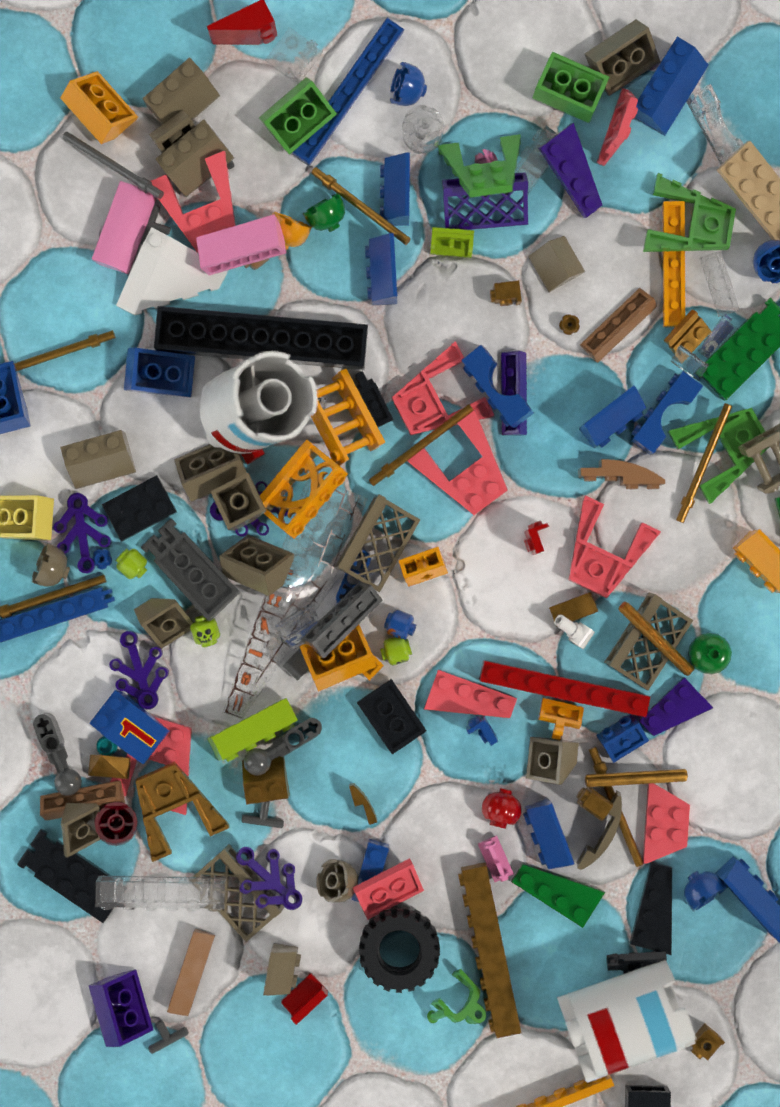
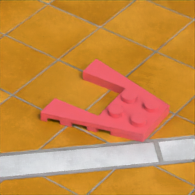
M225 151L205 158L220 199L183 214L167 174L151 180L153 186L164 192L163 197L159 201L196 252H198L196 237L236 226Z
M456 341L391 398L410 436L433 431L460 411L458 410L448 415L429 380L462 363L461 360L464 356ZM485 397L470 404L473 410L476 411L479 420L494 416Z
M474 410L459 421L458 425L482 455L479 460L451 481L448 480L425 448L408 460L412 466L473 515L508 491L477 413Z
M585 495L568 580L604 598H608L661 531L642 522L624 559L587 542L604 504Z
M153 716L169 730V733L149 757V760L165 765L176 762L189 777L192 728ZM128 753L126 757L131 758L129 779L112 778L110 781H121L124 796H127L137 765V760ZM187 803L170 811L186 815Z

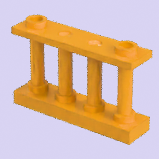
M347 369L339 371L332 377L333 383L317 389V408L315 414L311 416L330 452L331 459L339 466L349 460L347 454L364 446H367L371 452L385 443ZM337 390L343 401L323 410L318 398ZM348 409L353 420L333 428L327 417ZM357 427L363 438L343 447L337 436Z

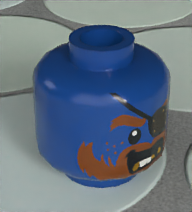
M395 610L393 613L390 612L388 614L384 628L389 636L405 640L409 635L413 636L417 624L413 623V615Z

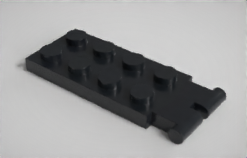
M40 829L30 844L36 851L34 852L27 848L17 865L23 869L27 866L36 872L35 878L104 923L128 886L78 852L67 858L64 855L63 842L58 840L55 843L46 837L48 833L45 830Z

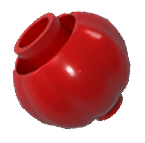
M500 788L499 792L490 793L483 800L482 813L485 819L490 820V825L506 829L507 824L513 825L519 820L522 808L519 800L511 795L512 791Z

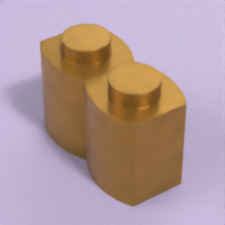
M583 787L576 796L578 798L577 803L600 821H603L613 808V803L591 787Z

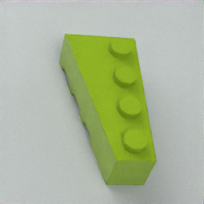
M284 698L241 720L239 723L222 730L220 733L208 737L207 740L218 761L226 759L229 762L238 757L237 752L243 749L248 752L257 747L256 742L262 739L267 742L276 737L275 732L281 729L285 732L295 727L293 723L298 721L287 698Z

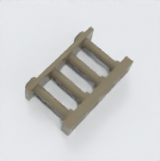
M780 424L738 446L742 455L753 458L764 481L757 486V489L765 494L777 491L780 486V473L771 478L761 456L762 450L771 447L780 466Z

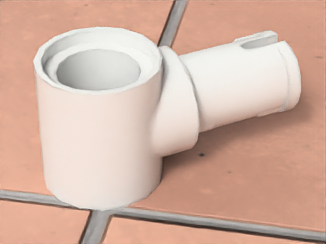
M563 615L557 616L554 621L557 627L567 633L568 640L583 650L595 633L583 623H573Z

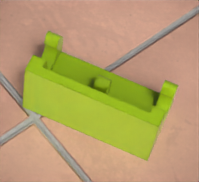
M432 227L430 255L472 258L474 230Z

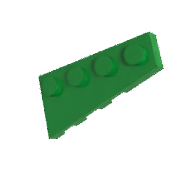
M523 863L511 880L512 883L582 928L605 894L603 890L589 887L588 885Z

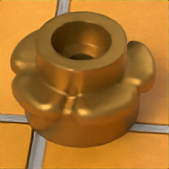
M570 314L563 316V320L559 323L560 329L566 335L576 333L580 328L579 319Z

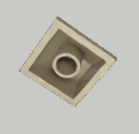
M151 598L134 609L140 625L160 648H164L189 632L191 624L194 623L175 599Z
M530 737L526 779L562 785L577 764L579 743L567 740L559 741L550 738Z

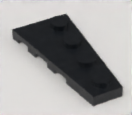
M650 862L629 943L657 952L666 951L668 955H672V867Z

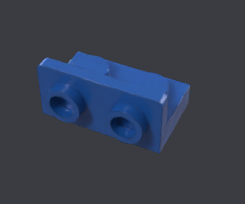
M632 714L622 717L618 722L604 728L596 735L613 763L649 741L640 723Z
M477 715L468 721V726L466 727L468 734L479 729L478 733L484 743L489 742L492 746L498 742V737L485 716L480 718Z

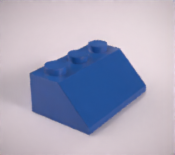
M405 152L385 158L384 165H380V178H384V186H380V198H384V206H380V215L394 226H409L410 152Z
M389 233L369 239V246H365V257L370 258V266H366L367 279H371V287H367L368 300H372V306L397 304L394 233Z
M632 386L579 428L593 448L598 445L601 448L611 441L609 437L612 434L616 433L619 435L628 428L625 425L630 420L636 422L644 415L642 411L646 409V406L637 388Z
M547 798L525 806L526 813H523L527 826L531 824L534 832L530 834L534 845L539 844L541 852L538 853L541 864H546L548 870L574 865L575 863L552 802Z

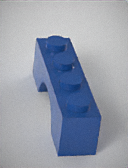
M483 345L477 347L461 360L465 365L463 369L466 374L476 379V387L482 394L485 392L488 395V403L494 410L498 409L502 414L500 419L506 426L510 425L516 428L534 414V411L521 395L505 396L498 393L495 389L493 372L497 362Z
M684 371L679 375L674 374L668 382L671 385L666 392L663 390L656 399L658 404L654 409L652 407L649 408L643 416L646 420L642 426L638 424L631 433L633 435L631 441L649 455L654 454L666 438L661 426V418L665 409L673 404L689 405L703 387L702 384Z

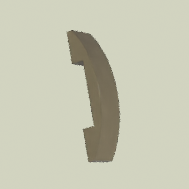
M617 790L610 801L613 803V808L608 814L612 817L595 847L592 848L586 844L576 862L577 869L579 870L595 862L605 852L616 834L622 812L621 793Z

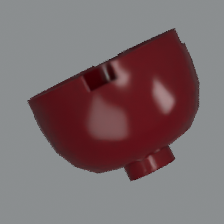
M112 802L106 804L97 813L94 824L96 833L103 842L112 846H120L132 840L137 831L138 821L136 813L127 804Z

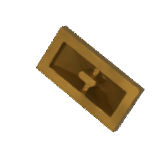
M90 755L88 776L129 779L131 758Z

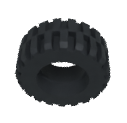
M394 906L390 910H384L377 916L370 918L369 923L363 929L359 944L361 966L364 967L366 976L368 978L371 977L376 986L382 985L384 987L383 990L390 992V989H395L396 993H402L404 989H408V992L413 991L415 986L419 985L421 987L426 984L425 980L427 978L431 979L434 975V969L438 967L440 945L437 931L430 923V920L426 916H422L421 912L416 909L412 911L406 906H403V908ZM392 931H407L416 937L420 950L417 959L412 964L405 967H394L382 959L379 950L380 943L383 937Z

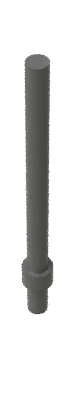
M66 131L63 134L64 140L130 180L141 191L149 192L158 199L163 197L164 192L153 186L152 182L148 179L137 176Z

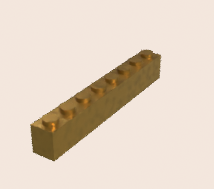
M486 862L461 867L462 873L458 874L460 886H465L466 894L462 895L464 906L470 909L471 915H467L469 928L474 929L475 936H471L473 949L478 948L479 956L475 957L478 970L482 969L483 977L480 978L482 991H487L488 998L484 999L486 1012L491 1011L492 1019L488 1020L490 1031L495 1032L496 1038L521 1034Z

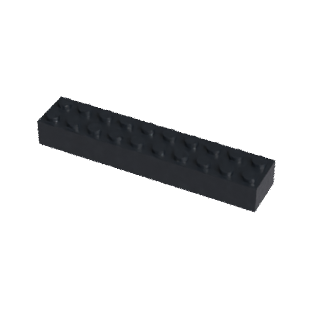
M157 306L154 349L178 354L244 360L265 352H280L290 355L288 360L294 364L365 370L368 325Z

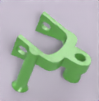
M462 969L454 971L452 975L470 990L467 1002L455 1014L440 998L433 1000L431 1005L438 1009V1011H429L427 1014L428 1021L436 1023L439 1019L448 1017L454 1023L464 1019L468 1024L482 1023L486 1018V1012L477 1003L480 997L479 987L473 983Z

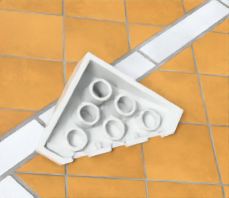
M151 227L116 306L136 316L142 314V310L154 307L157 309V306L164 307L170 305V301L179 298L183 300L199 296L198 292L208 289L212 292L220 288L228 270L209 276L200 268L198 252Z

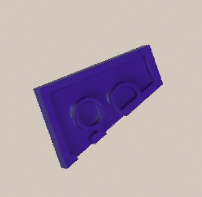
M683 677L647 711L646 717H641L638 721L652 736H655L709 711L713 707Z

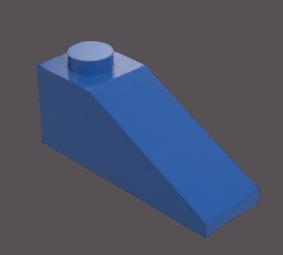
M369 839L358 876V884L382 873L389 851V844ZM354 894L352 900L359 902L356 894Z

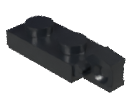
M363 371L355 374L359 383L356 387L377 427L379 428L393 421V417L373 379L367 380Z
M666 951L632 952L619 955L616 953L606 956L608 971L622 970L623 974L667 960Z

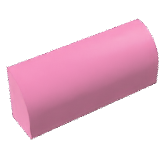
M120 181L92 256L94 262L101 266L129 274L156 197L149 192L141 191L135 185Z
M275 215L196 237L200 268L209 276L286 254L284 236Z

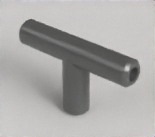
M154 204L140 244H143L151 227L166 235L170 233V227L156 223L160 210L158 205Z
M269 801L261 802L259 816L243 814L241 820L242 823L283 828L284 825L283 820L268 818Z
M163 1020L158 1021L155 1025L162 1039L148 1047L149 1052L153 1054L187 1036L189 1033L187 1028L183 1027L170 1034Z

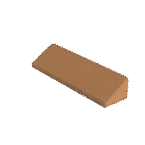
M639 288L589 335L580 346L598 363L657 307L654 298Z
M121 781L83 787L70 796L62 795L59 792L40 796V816L45 820L62 818L66 803L98 804L99 811L108 803H125Z
M198 929L194 930L167 1010L168 1013L189 1016L215 935Z

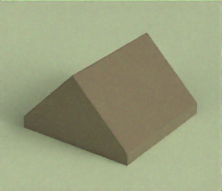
M182 110L151 132L149 136L160 152L163 153L193 129L195 125L192 119Z
M565 236L548 241L528 256L548 292L555 290L585 272Z
M66 803L61 827L64 855L67 858L101 840L96 833L94 824L96 815L100 812L98 804Z

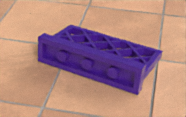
M526 172L515 173L513 191L501 193L503 197L496 204L489 199L491 195L480 196L482 199L476 205H473L468 201L470 197L461 186L459 178L442 180L445 228L473 230L528 225V179ZM523 190V196L517 202L510 197L514 191ZM457 196L461 201L453 207L448 203V197ZM506 199L514 205L507 213L500 208ZM485 201L493 206L487 214L479 209ZM464 203L472 208L466 216L458 211ZM517 208L523 212L522 219H514L510 215ZM496 210L504 215L499 221H493L490 218ZM475 212L483 217L477 223L469 220ZM454 214L462 219L458 224L449 225V219Z

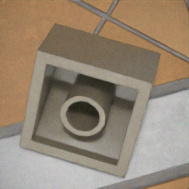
M249 473L210 491L228 530L235 531L255 521L266 512Z
M273 943L263 995L290 994L291 988H296L298 975H294L295 967H299L301 954H297L298 947Z

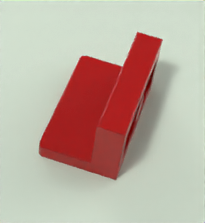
M310 973L290 994H287L281 1000V1004L292 1014L291 1020L297 1025L327 997L328 990Z

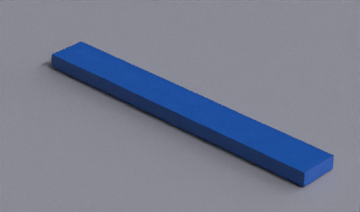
M386 18L328 101L337 115L292 152L294 156L309 166L312 164L404 33L402 27Z

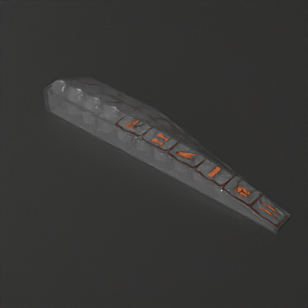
M311 478L306 480L299 500L309 497ZM337 487L332 493L331 498L322 505L317 515L307 523L300 535L294 539L286 534L282 549L294 553V560L284 585L270 596L264 594L223 713L239 719L245 717L291 649L284 641L304 630L338 580L341 571L336 569L335 566L359 525L368 498Z

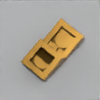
M592 592L549 607L554 621L559 615L575 621L598 612Z
M351 783L349 788L355 807L363 805L369 825L377 823V817L370 801L355 783Z

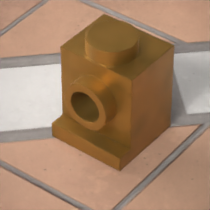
M519 280L494 283L493 290H490L491 302H495V304L500 303V306H509L513 304L512 302L516 301V305H520L522 299Z
M704 1023L695 1034L696 1044L691 1045L693 1047L691 1052L700 1060L704 1057L708 1061L725 1042L721 1036ZM708 1042L709 1045L703 1048V1045Z

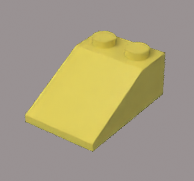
M38 495L0 496V538L51 540L54 499Z

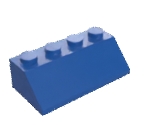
M677 36L638 99L636 105L638 111L635 118L664 136L709 66L696 47Z
M733 856L715 874L725 882L729 890L767 932L780 943V906L777 904L779 899L771 890L767 892L762 887L765 883L756 874L752 876L749 873L748 869L750 867L742 858L738 860Z

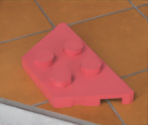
M621 88L597 163L602 166L606 165L623 141L630 135L631 127L629 126L631 120L637 114L638 108L636 105L638 99L628 89Z
M654 783L648 784L643 847V863L645 864L686 848L688 841L690 804Z

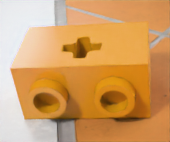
M439 547L398 560L408 587L448 574Z

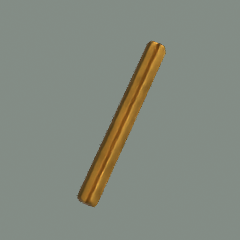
M623 602L619 606V611L684 675L689 676L694 671V667L628 602Z
M686 769L585 775L586 787L685 782L687 781L688 774Z

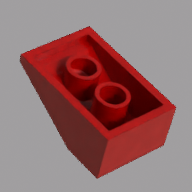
M259 0L207 26L213 45L268 44L278 36L275 21L265 0Z

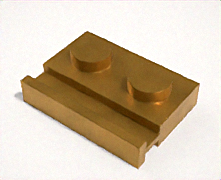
M691 310L664 339V342L669 345L668 347L675 356L684 362L712 331L703 319L698 316V313Z

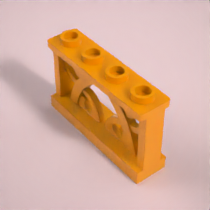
M306 439L261 493L260 498L266 509L264 514L285 533L295 539L303 532L307 523L317 515L322 505L331 498L336 488L345 481L348 473ZM318 455L325 462L316 466L313 459ZM325 467H330L332 472L324 480V476L328 473H319V471ZM311 478L309 497L292 501V485L294 482L306 481ZM274 507L281 509L278 518L270 512ZM286 510H288L287 514L290 519L293 514H296L288 524L284 521Z

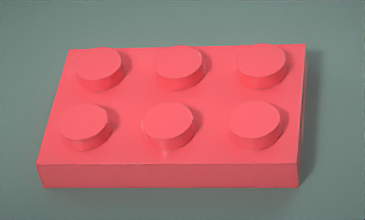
M410 858L353 887L367 920L424 891Z

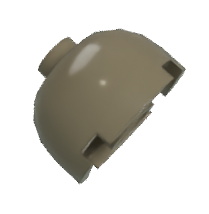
M48 543L44 546L36 563V571L38 573L33 572L32 583L49 587L58 584L62 578H67L70 567L67 566V557L61 549Z
M338 859L328 860L323 863L321 867L324 868L321 873H318L316 881L319 895L324 897L325 901L332 903L345 902L353 897L355 894L353 887L358 885V875L353 866Z

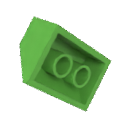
M552 52L532 98L590 123L609 76Z
M306 77L263 113L259 119L290 155L336 116L337 113L313 81Z

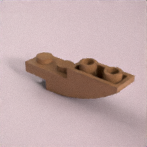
M601 459L599 461V468L578 469V478H584L586 482L596 481V478H605V481H617V477H620V486H626L628 490L639 489L638 486H647V489H659V485L665 484V479L642 466L625 461Z

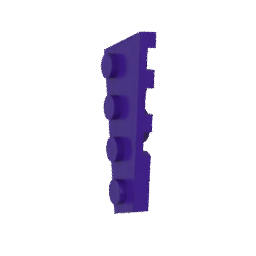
M571 123L538 149L583 218H587L603 205L575 125Z

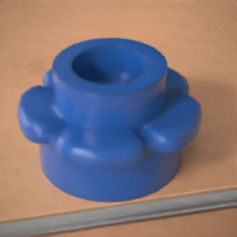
M97 549L94 551L92 559L98 569H106L107 566L111 565L112 557L108 550Z

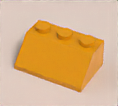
M98 71L70 80L60 97L100 144L114 140L138 119L136 113Z
M760 529L752 530L733 547L736 551L734 555L742 563L746 562L751 567L749 570L755 577H761L765 581L764 586L771 593H780V549Z
M360 625L354 628L325 658H321L312 646L306 644L299 646L318 692L377 667Z

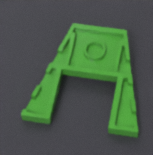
M521 135L500 137L504 161H493L483 164L474 163L468 166L463 164L459 142L438 145L439 154L443 155L447 166L450 165L452 173L455 177L459 178L461 186L469 197L513 191Z
M657 173L653 191L654 196L693 204L688 237L648 229L643 252L728 250L731 243L736 208L712 197L709 199L700 195L701 192L681 186L682 183L675 180L670 181L662 177L663 174Z
M752 408L731 413L727 418L719 439L734 466L699 486L708 504L715 501L732 482L754 463L753 458L742 455L738 446L765 432ZM719 417L668 431V434L678 450L712 431ZM767 447V448H765L764 450H762L761 455H762L769 447Z

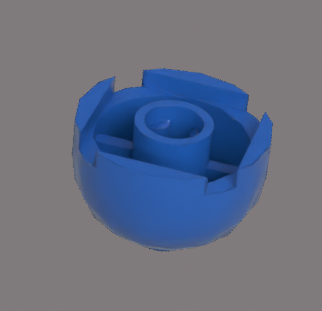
M401 62L400 65L403 67L396 69L392 80L390 92H394V98H390L392 104L399 106H411L418 102L420 97H424L427 85L424 84V75L418 67L410 63Z
M780 240L764 242L754 253L753 267L762 281L780 282Z
M696 871L688 877L689 882L685 886L684 896L692 911H695L714 900L717 893L720 895L728 887L717 874L707 871L700 874Z

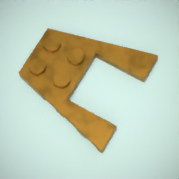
M176 762L136 778L135 782L152 862L172 854V850L155 817L193 801L210 836L229 828V823Z

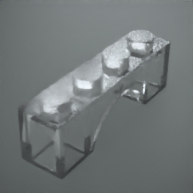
M711 84L693 92L686 102L719 163L722 165L743 145L741 139L734 137L726 127L721 115L720 100Z

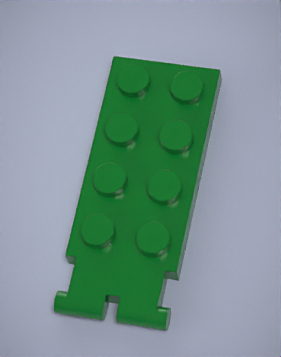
M771 297L764 302L766 307L760 313L754 312L696 370L724 401L780 347V317L778 316L780 314V307Z

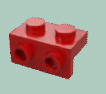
M538 521L528 525L529 530L524 531L527 538L524 540L528 552H532L533 555L544 551L537 531L549 527L548 523L542 524V521Z

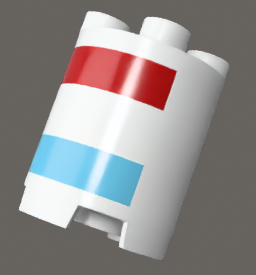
M280 352L258 354L216 376L203 387L200 401V417L208 442L214 447L223 448L229 452L245 454L297 436L306 425L309 417L316 412L317 390L312 376L306 377L297 365L288 360L290 355Z
M666 960L557 997L587 1083L696 1044V1037L686 1008L680 1009L675 998L676 994L672 986L675 983V979Z

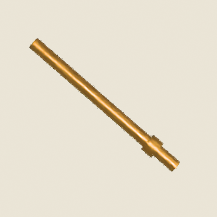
M317 167L312 170L311 174L322 181V185L327 189H332L339 193L341 197L386 231L394 233V237L403 244L407 245L410 242V237L339 185L334 177L326 175Z
M112 330L100 335L93 334L88 336V339L14 363L16 371L88 347L100 346V343L116 338L114 331Z
M724 403L686 497L683 496L681 501L682 507L676 519L679 522L684 523L690 508H693L695 495L732 409V406Z
M470 404L393 462L381 467V471L369 479L370 483L375 486L385 477L389 478L395 473L394 471L473 412L474 410Z
M103 574L12 605L0 606V617L6 618L12 616V613L106 583V577Z
M597 747L588 749L594 762L593 768L595 773H607L606 770L608 769L605 762L601 760ZM603 786L608 799L611 801L615 794L613 787ZM621 812L619 827L636 867H639L644 863L625 816Z

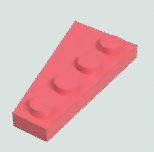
M438 670L424 709L510 718L517 698Z

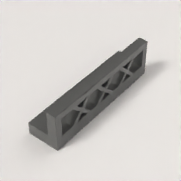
M359 582L301 640L304 644L312 646L321 658H325L383 601L372 585Z

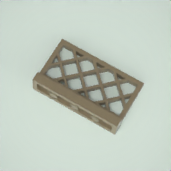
M380 494L375 495L335 568L360 582L372 585L377 592H380L420 519L386 500L384 496ZM387 505L393 509L395 518L384 521L382 511ZM407 517L414 521L410 529L402 531L399 519ZM396 520L399 532L388 535L385 523ZM382 524L385 536L374 539L373 527ZM400 534L402 542L400 547L392 549L389 537ZM386 538L389 550L378 553L375 541ZM372 542L375 554L364 557L363 545ZM390 553L392 560L390 565L382 567L379 555ZM375 556L378 568L368 571L365 559ZM361 560L364 572L356 574L350 568L354 562ZM380 571L381 581L378 586L371 583L368 573Z
M650 592L637 610L650 624L655 623V629L659 633L658 622L669 620L671 631L660 634L662 636L671 634L673 641L671 645L674 648L677 647L693 622L691 618L662 600L661 597ZM660 605L666 607L668 617L657 618L656 611ZM681 617L686 621L681 629L674 630L672 619ZM630 622L604 663L649 691L668 658L659 649L649 651L648 639ZM643 641L645 652L635 654L634 645L636 642ZM660 652L661 661L659 664L652 665L650 654ZM646 655L648 666L638 668L636 657ZM632 658L633 670L625 671L620 668L625 660ZM649 669L650 678L645 684L640 681L639 672Z
M228 844L190 880L247 942L274 917H277L284 909L283 904L268 905L265 907V910L270 915L266 919L257 918L258 907L255 900L261 894H265L268 897L276 896L271 890L251 891L250 893L254 896V903H243V893L240 891V888L229 887V877H237L240 884L244 880L252 882L262 880L250 867L237 862V852ZM220 859L226 865L225 872L215 871V862ZM202 874L211 875L210 885H203L197 878ZM214 875L225 876V887L214 886ZM244 884V886L246 887V888H244V889H245V890H249V889H250L249 885H248V884ZM214 890L225 891V901L216 900ZM228 891L239 892V902L228 901ZM260 898V903L265 905V899ZM228 906H239V917L231 916L228 913ZM242 907L254 908L253 918L242 917ZM242 921L253 922V930L249 934L242 929Z

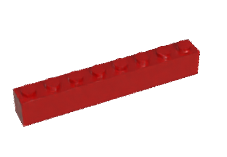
M483 660L479 681L642 717L647 716L650 696L486 660Z

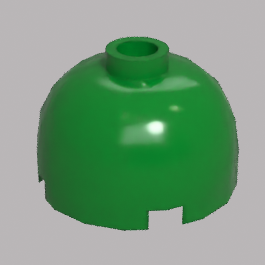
M339 193L331 195L332 198L329 200L324 199L302 213L311 227L319 231L328 229L329 232L340 227L339 222L345 215V205Z
M707 632L698 635L691 642L688 656L690 663L695 669L701 673L712 675L720 673L727 668L731 661L732 651L724 637Z

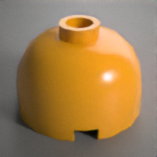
M273 212L272 215L276 216L281 226L286 250H288L289 246H301L307 240L312 227L304 222H298L287 215Z

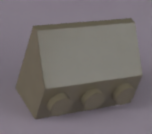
M637 19L585 53L586 60L591 69L609 76L604 89L608 96L660 63L649 27Z
M189 57L143 97V100L148 109L164 124L182 110L192 120L195 119L220 95L203 71Z
M202 120L155 160L184 196L187 197L212 177L205 158L225 151L228 164L234 159V156L205 120Z
M122 430L60 447L66 469L75 489L136 473L127 436Z
M211 444L174 459L181 484L191 502L211 494L210 491L247 473L240 454L214 447Z
M247 535L222 553L219 558L222 572L227 578L270 596L284 585L294 560V553Z

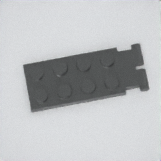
M170 518L158 530L162 536L158 538L154 534L141 548L146 553L149 550L156 557L154 562L203 616L208 621H211L240 591L185 532L179 533L174 527L177 523Z

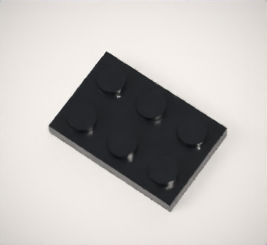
M158 475L102 504L122 542L177 513Z
M392 679L357 701V704L392 755L427 731Z

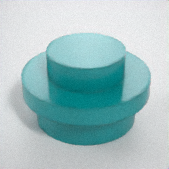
M104 736L96 744L98 753L104 756H112L118 748L117 745Z

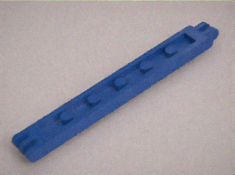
M98 588L0 620V643L108 608L107 603L115 601L114 597L105 598V595L113 593L112 589L103 591V588Z

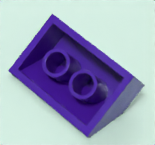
M136 969L106 977L89 985L106 1047H121L154 1030Z

